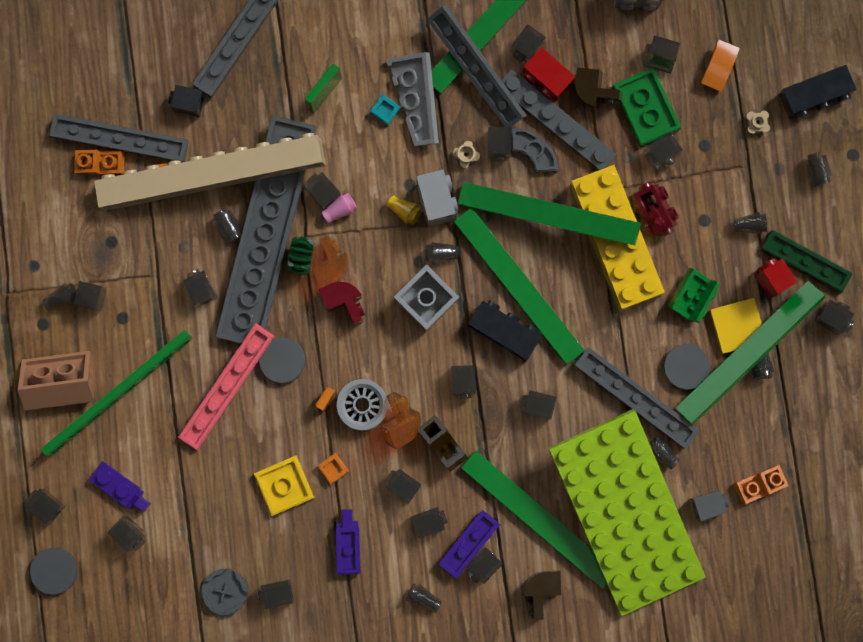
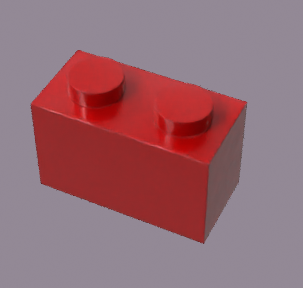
M543 47L524 65L522 71L524 73L523 77L530 84L533 85L535 83L541 88L540 92L549 100L552 98L555 102L571 86L576 77Z
M773 258L759 267L760 273L754 276L768 299L797 283L783 258L777 262Z

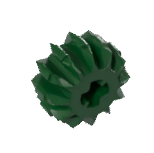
M295 236L292 239L286 266L288 272L295 275H307L309 273L315 245L313 240L302 236Z

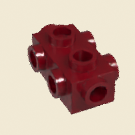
M651 182L640 186V191L633 194L636 199L634 204L645 218L644 225L647 231L652 233L653 236L660 234L661 237L673 233V227L678 225L676 220L679 217L675 208L669 207L666 201L669 198L666 189L663 186L660 187L659 184L652 185ZM654 195L656 203L651 202L650 197Z

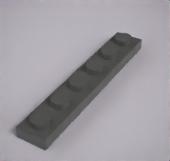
M249 0L192 85L213 98L279 0Z
M447 5L442 6L427 18V21L507 130L527 116Z
M511 69L502 79L504 85L524 111L598 171L606 168L615 158L616 153L514 70Z
M58 114L53 116L49 134L51 138L170 161H181V163L185 162L189 144L188 139Z
M588 347L574 365L630 409H634L638 415L683 449H686L698 434L699 430L591 348Z

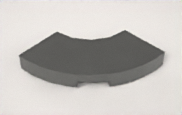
M511 128L512 152L521 153L528 157L534 166L535 173L559 171L555 154L544 140L529 130Z

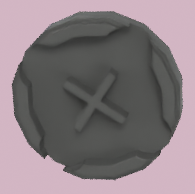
M280 337L273 339L260 358L259 363L262 372L267 378L273 382L283 384L292 382L300 376L306 360L304 351L298 343L292 339Z
M678 345L670 350L665 357L663 365L664 374L667 380L676 388L683 390L695 389L709 375V358L696 345Z
M62 548L45 549L37 554L31 563V580L36 588L43 593L54 595L65 592L72 587L77 579L76 560L71 553Z
M220 569L212 572L206 577L202 585L201 597L204 605L209 611L218 615L227 616L236 613L244 606L248 598L246 580L240 573L232 569Z

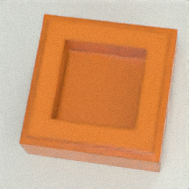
M326 387L316 403V407L325 411L336 392Z
M336 452L317 466L330 485L349 472Z

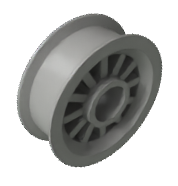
M354 380L345 385L340 391L337 399V411L342 421L350 428L359 431L371 430L381 424L386 417L388 411L387 396L384 390L371 380ZM359 388H363L362 395L359 393ZM367 389H370L372 391L366 396ZM355 390L358 397L353 396L351 392ZM374 393L378 396L377 398L370 400ZM347 397H351L354 402L346 401ZM358 400H368L369 408L363 412L357 410L356 403ZM374 402H380V406L372 405ZM346 404L353 405V407L346 409ZM371 409H379V411L376 414ZM355 410L353 415L350 417L348 415V412ZM368 413H371L374 418L370 420ZM359 414V420H353ZM363 415H365L367 422H362Z

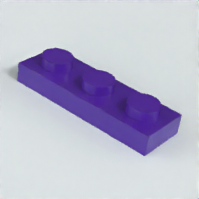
M481 510L438 564L457 579L501 524L484 510Z

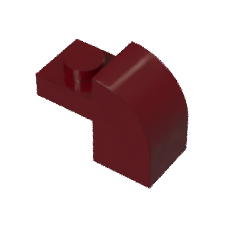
M334 282L319 289L328 312L346 305L354 325L363 323L361 317L365 313L361 304H355L354 302L361 299L362 295L355 286L347 282Z

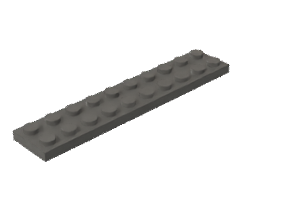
M272 115L266 142L275 144L282 138H292V140L300 139L301 135L307 133H314L316 135L317 126ZM307 170L255 181L216 333L217 338L242 343L255 323L264 329L267 328Z

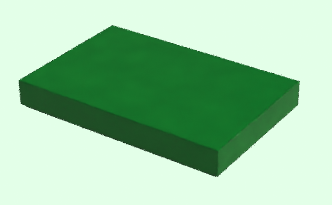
M654 67L612 85L613 89L623 92L622 101H619V104L639 147L682 129Z

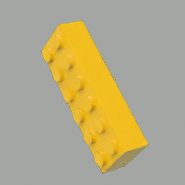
M615 165L571 181L569 186L579 209L637 222ZM640 230L636 246L589 235L619 312L662 296L665 293Z

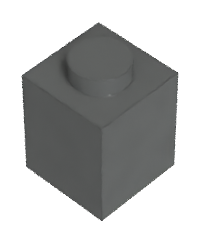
M720 490L690 498L697 521L728 513L726 507H729L725 493L721 494Z

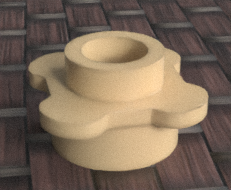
M751 111L746 115L749 133L754 134L761 131L767 133L770 130L767 122L768 112L754 113Z
M470 141L464 142V145L453 150V156L458 158L462 168H467L471 162L478 161L480 158V154L475 151L473 143Z

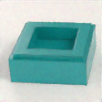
M382 94L369 113L386 126H389L400 111L401 106Z

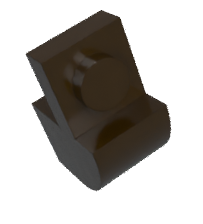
M577 67L575 87L578 96L585 103L599 108L600 99H602L603 104L615 105L616 101H622L623 92L621 90L601 88L603 72L600 69Z
M436 415L417 429L449 472L468 459L467 455Z
M540 571L530 576L523 587V596H532V600H528V614H533L534 620L544 619L543 596L561 595V571Z

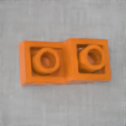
M718 39L709 58L710 62L700 82L722 92L740 48Z
M75 150L74 173L123 175L125 152Z
M780 465L733 484L742 505L789 486Z

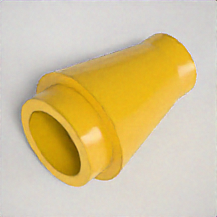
M394 195L389 199L386 206L406 224L414 225L422 212L418 204L397 198Z

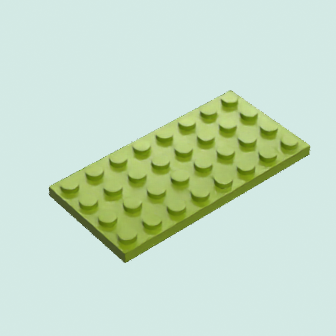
M634 409L548 448L621 616L706 578Z

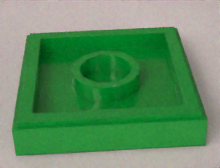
M334 63L331 64L305 97L307 108L312 113L318 110L342 80L340 68Z

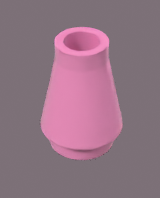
M349 193L341 194L322 211V214L327 222L330 223L336 219L353 214V210L357 209V206Z

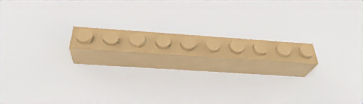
M307 133L301 135L300 139L282 138L275 144H269V142L256 144V148L238 147L232 153L214 152L211 154L212 157L203 158V156H195L189 158L188 162L171 161L167 163V166L163 167L158 165L147 166L144 171L127 170L120 176H115L114 174L103 175L100 180L94 181L98 207L107 211L324 167L326 163L322 140L318 135H314V133Z

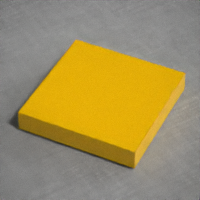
M754 298L709 310L722 354L735 351L762 325Z
M297 455L254 473L271 516L315 498Z

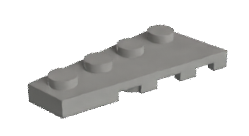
M423 52L386 59L387 65L391 68L394 86H397L400 95L401 107H404L407 116L406 122L414 146L439 144L430 53Z

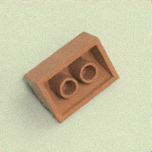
M90 351L23 359L21 361L18 393L24 411L94 401L95 383Z

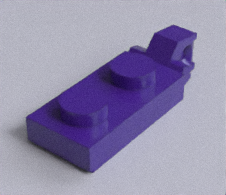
M104 461L100 463L89 479L90 482L125 507L133 509L136 506L142 511H146L151 504L141 497L144 493L141 487Z
M343 509V521H338L336 527L337 575L361 574L360 528L358 527V521H353L352 509Z

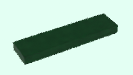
M774 230L770 231L760 250L777 260L783 258L786 265L840 294L843 293L853 274Z

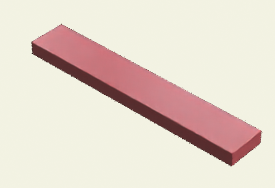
M255 323L178 438L196 451L199 450L275 338V335Z

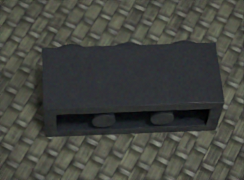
M847 65L783 88L779 93V97L788 118L796 116L797 119L809 115V111L815 108L821 111L830 107V103L838 100V103H842L851 99V94L857 89Z
M490 300L487 303L482 301L470 320L468 327L527 362L542 337L538 334L540 331L530 324L527 326L519 323L520 319L510 312L506 315L499 311L500 306Z

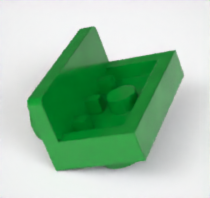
M689 268L671 299L668 308L687 321L699 323L705 317L712 299L716 297L720 283L710 280L694 268Z

